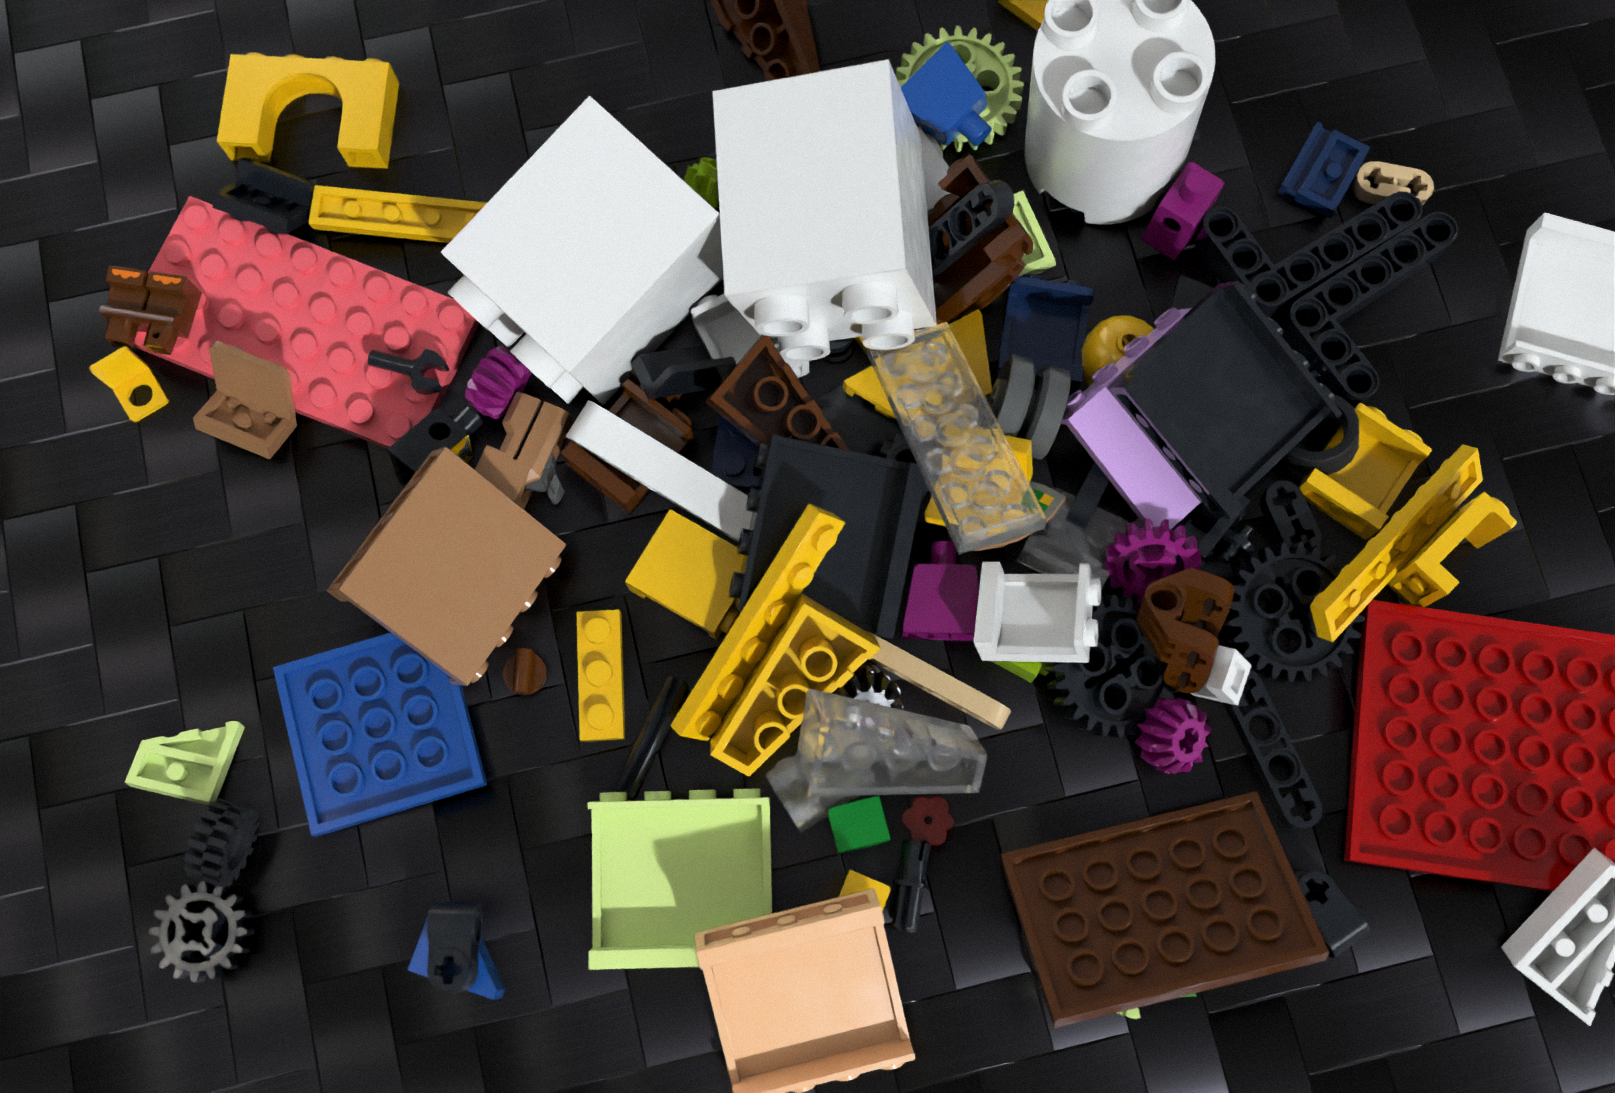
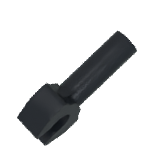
M374 349L370 351L368 356V365L410 376L414 390L424 395L442 391L438 381L424 377L428 369L435 368L439 371H449L448 365L440 355L428 349H425L414 360Z

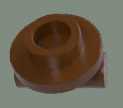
M517 648L516 653L508 659L504 666V682L512 693L519 695L533 694L540 690L546 681V665L538 655L533 653L532 649Z

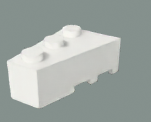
M1596 848L1581 861L1501 947L1515 968L1589 1026H1591L1596 1013L1593 1009L1604 986H1609L1614 975L1611 969L1615 963V863Z

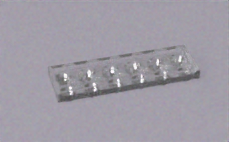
M944 322L937 324V326L914 331V342L902 348L890 350L867 348V356L958 554L1045 529L1046 516L948 323Z

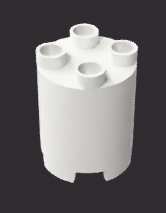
M1048 0L1046 4L1044 20L1038 30L1033 51L1024 145L1025 163L1032 184L1039 194L1046 190L1059 202L1084 212L1086 223L1098 225L1118 224L1147 214L1153 210L1158 198L1176 181L1184 166L1215 68V46L1210 27L1201 11L1191 0Z

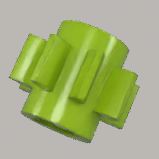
M704 157L701 158L700 164L694 163L693 167L688 166L684 182L709 205L717 208L719 204L717 160Z

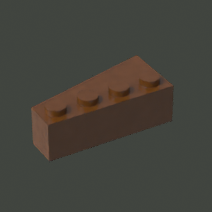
M761 335L705 401L757 447L760 441L767 442L769 434H775L780 437L850 451L839 434L835 433L823 416L820 407L808 395L798 381L795 372L784 361L774 347L775 344L767 335Z

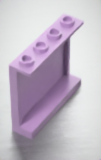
M1174 307L1159 316L1154 322L1156 328L1146 337L1141 335L1132 340L1123 349V352L1126 354L1116 364L1109 363L1099 369L1092 376L1094 383L1084 392L1079 390L1068 397L1061 424L1068 426L1138 516V519L1133 522L1138 529L1144 528L1145 519L1150 518L1153 526L1157 527L1160 526L1164 519L1169 520V528L1171 530L1200 501L1109 392L1107 387L1192 308L1177 310Z

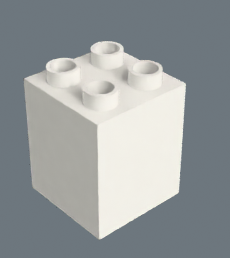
M889 59L713 91L725 297L760 335L770 337L775 344L774 347L778 348L779 354L783 359L789 361H811L830 354L829 341L862 336L865 347L876 350H890L912 344L915 340L914 329L937 326L921 135Z
M591 96L570 115L441 251L464 274L448 293L508 348L525 332L526 335L510 352L567 404L585 388L604 405L622 384L631 377L633 370L631 363L639 354L653 353L691 313L690 310L696 307V304L705 298L724 278L720 214Z

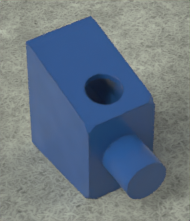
M946 42L901 87L916 126H920L925 133L943 145H949L962 133L974 146H978L990 134L992 127L979 116L987 107L986 93L949 42Z

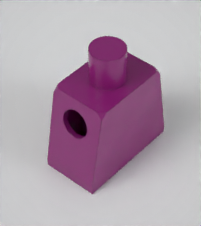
M1189 162L1159 204L1141 241L1176 261L1200 226L1206 213L1215 204L1225 184L1223 180L1194 162ZM1172 218L1179 223L1181 230H1172L1166 224Z
M950 541L931 543V564L914 565L901 630V639L974 641L979 597L977 571L973 565H956V543Z

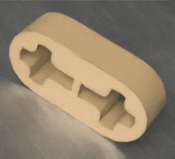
M1370 161L1361 166L1351 182V190L1360 201L1377 204L1399 191L1411 193L1410 189L1406 186L1412 184L1414 185V191L1418 192L1416 197L1423 205L1432 195L1434 184L1431 177L1425 171L1379 161ZM1368 176L1374 177V183L1378 185L1376 189L1370 187V181L1366 180Z

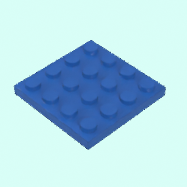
M391 632L273 667L311 836L318 837L487 785L462 685L451 684L449 682L451 677Z

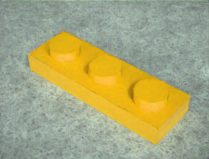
M618 609L577 612L580 741L625 740L621 611Z

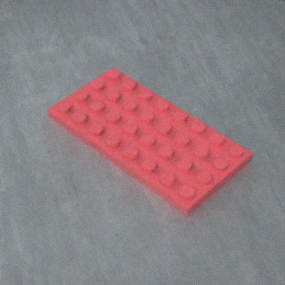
M189 196L148 273L152 271L186 276L202 292L189 337H178L171 355H165L149 351L145 348L143 344L146 332L137 331L133 347L212 379H215L209 348L216 341L229 346L239 347L249 354L280 364L290 373L295 412L389 449L430 412L439 408L480 323L455 299L289 234L271 233L266 227L251 221L235 220L228 213L213 208L212 204ZM374 349L411 360L417 359L425 349L435 351L446 362L449 371L445 372L431 368L425 372L424 377L438 381L442 391L428 395L417 393L412 387L410 376L368 365L370 351Z

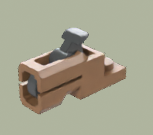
M516 392L502 421L507 435L500 450L486 445L475 471L523 510L532 491H547L551 502L557 504L562 499L565 491L555 470L556 460L574 421L566 410L545 401L543 405H540V399L525 393Z

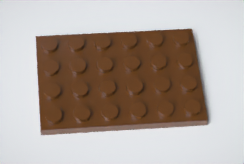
M1257 791L1000 854L1001 865L1054 1028L1325 961L1329 954Z

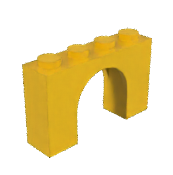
M256 52L246 55L231 54L217 142L230 160L238 161L246 157L257 162H270L275 127L282 110L300 96L311 93H324L338 98L343 104L337 148L349 167L388 169L399 81L389 62H383L374 58L354 61L344 60L335 56L315 59L305 58L296 54H290L286 57L266 56Z

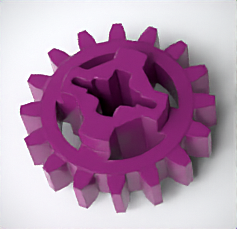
M1150 518L1145 519L1144 528L1140 529L1135 524L1129 523L1128 535L1116 532L1114 534L1115 545H1107L1106 575L1110 576L1111 587L1113 589L1122 587V597H1131L1133 594L1137 595L1138 603H1141L1148 585L1154 581L1191 567L1200 570L1199 566H1202L1201 552L1197 549L1195 536L1186 537L1185 527L1182 525L1174 530H1170L1169 520L1164 519L1159 527L1153 526ZM1178 554L1182 558L1181 565L1177 564L1176 556ZM1125 560L1129 561V571L1124 565Z

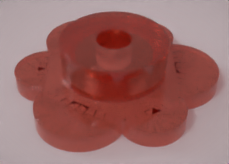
M938 796L931 798L929 801L925 797H917L913 803L914 808H909L904 812L902 816L903 824L906 828L912 830L911 838L913 841L923 842L926 840L933 846L941 845L946 839V830L951 829L954 825L953 817L947 814L948 803L944 798ZM925 817H931L932 824H926Z

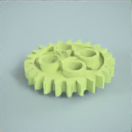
M956 26L954 36H948L946 30L940 28L939 39L937 40L926 33L924 47L919 43L913 42L911 55H902V67H897L896 78L900 88L946 42H949L981 86H988L993 89V91H985L987 107L979 115L992 127L990 134L984 140L989 145L992 144L994 131L1003 136L1006 132L1007 123L1013 124L1016 118V110H1020L1022 102L1020 95H1022L1024 82L1019 81L1022 71L1021 67H1013L1015 55L1008 54L1002 56L1005 43L1001 42L994 47L991 46L992 34L990 33L984 36L982 40L977 39L976 28H972L968 36H963L960 26ZM962 133L952 141L957 152H961L963 142L967 141L973 150H977L978 147L974 146ZM940 143L941 150H944L946 145Z

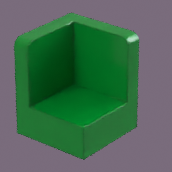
M879 795L829 808L828 816L838 855L890 841Z

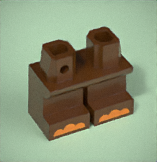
M109 265L105 280L111 286L107 304L101 305L98 311L107 319L104 339L114 347L122 348L126 346L130 349L133 348L137 331L146 332L143 344L145 348L158 354L171 355L177 338L189 337L202 292L186 276L152 271L148 273L146 270Z

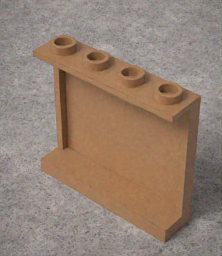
M443 447L429 454L327 589V592L341 602H351L448 674L451 677L449 679L451 684L468 686L470 682L475 683L485 673L489 665L486 659L495 646L500 647L510 637L513 631L512 622L519 612L526 611L533 604L538 595L535 589L544 577H549L558 568L562 560L559 555L567 544L451 450Z

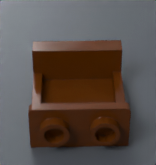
M627 379L622 384L624 393L608 411L682 456L694 442L692 429L690 428L692 422L674 407L670 411L658 402L660 398L648 400L641 383L637 386ZM573 441L561 452L566 464L629 515L634 512L652 491Z

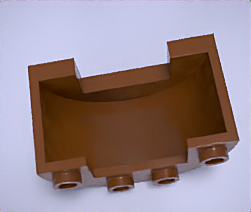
M971 155L954 162L947 170V175L938 182L940 188L950 194L943 196L936 202L935 210L928 215V228L976 186L991 182ZM991 203L985 206L987 210H991ZM966 212V224L969 231L972 232V219L970 214ZM1014 213L940 275L933 277L937 326L914 329L915 340L913 343L934 333L932 330L939 326L945 327L977 309L981 311L1003 293L1026 266L1022 257L1024 253L1026 255L1032 253L1033 241ZM943 232V242L945 248L949 251L948 236Z

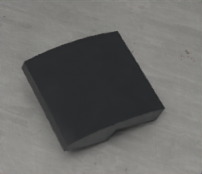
M875 361L870 362L869 364H867L865 367H863L862 369H860L859 371H857V372L854 373L853 375H855V374H857V373H859V372L865 370L866 368H868V367H870V366L876 364V362H875ZM843 382L815 400L822 410L823 416L835 433L839 434L850 451L878 457L885 440L888 439L893 442L897 433L911 440L917 436L904 428L898 420L887 418L874 410L875 405L856 393L853 397L847 394L842 388Z

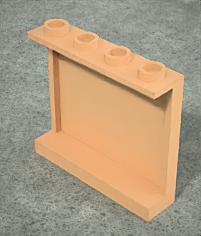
M875 888L695 933L696 954L700 969H703L733 1093H786L790 1091L802 1093L818 1084L833 1080L849 1081L858 1077L861 1073L880 1068L892 1070L902 1066L905 1062L916 1060L908 1034L884 929L882 909Z

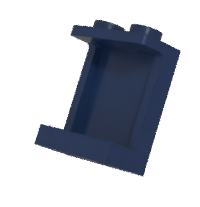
M1035 274L1018 276L1011 283L1008 292L994 382L1008 354L1013 353L1033 359L1036 374L1045 365L1069 370L1071 375L1069 395L1075 393L1082 382L1084 366H1081V350L1086 338L1089 311L1094 299L1095 289L1085 287L1084 284L1077 281L1058 283L1046 281L1043 277Z

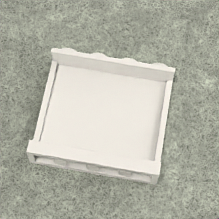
M1545 212L1527 229L1498 357L1499 361L1512 364L1513 368L1520 371L1545 373L1552 375L1556 381L1562 383H1580L1594 387V390L1598 393L1615 395L1614 231Z

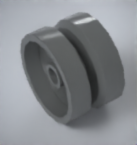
M1013 353L1008 354L994 383L982 431L1031 440L1032 458L1042 460L1048 454L1062 422L1070 391V371L1052 365H1045L1036 374L1033 359Z

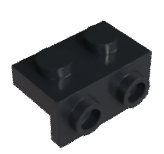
M244 157L237 162L236 181L214 192L213 208L228 213L235 220L251 221L262 225L271 233L288 234L309 221L315 184L310 180Z

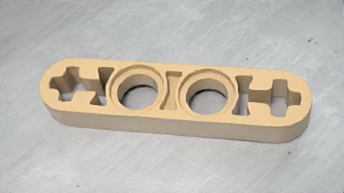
M872 634L876 637L881 649L869 661L995 729L1002 730L1011 713L1008 707Z

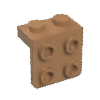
M216 341L209 348L217 391L193 417L195 429L271 459L297 427L290 373L276 362L266 361L245 352L239 347L229 346Z

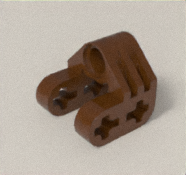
M1192 567L1149 584L1143 595L1136 618L1140 630L1158 659L1167 663L1164 681L1171 688L1185 693L1199 692L1204 686L1219 647V641L1216 637L1219 635L1228 615L1235 590L1226 579ZM1182 610H1183L1184 612H1183L1181 621H1179V618H1180L1181 613H1182Z

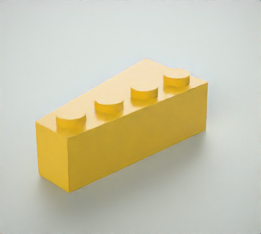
M801 593L790 610L788 619L778 629L768 645L764 657L758 661L745 682L742 692L736 697L721 721L719 728L711 737L710 755L749 777L790 737V734L806 718L809 719L820 708L822 702L853 676V672L867 659L870 660L881 649L876 637Z

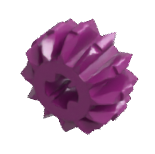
M503 345L490 350L486 357L481 359L478 367L473 370V375L467 382V389L465 391V399L477 411L495 420L506 415L516 392L523 393L532 374L510 352L512 349H508Z
M1181 698L1157 699L1155 708L1145 709V722L1137 724L1142 730V735L1135 741L1142 749L1140 756L1142 759L1155 766L1157 770L1168 774L1170 772L1174 774L1177 772L1190 773L1193 763H1202L1201 752L1203 748L1210 747L1205 740L1212 730L1205 723L1207 713L1201 711L1196 705L1191 704L1190 701Z

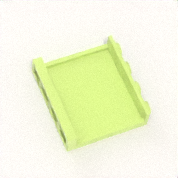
M760 788L733 789L734 798H716V790H689V799H671V791H644V800L627 801V792L600 793V801L588 802V809H592L593 948L589 950V970L700 967L696 954L695 933L773 914L770 797H760Z

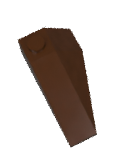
M711 0L719 22L727 32H733L743 44L742 51L748 58L755 59L765 72L764 78L767 81L820 72L806 0Z

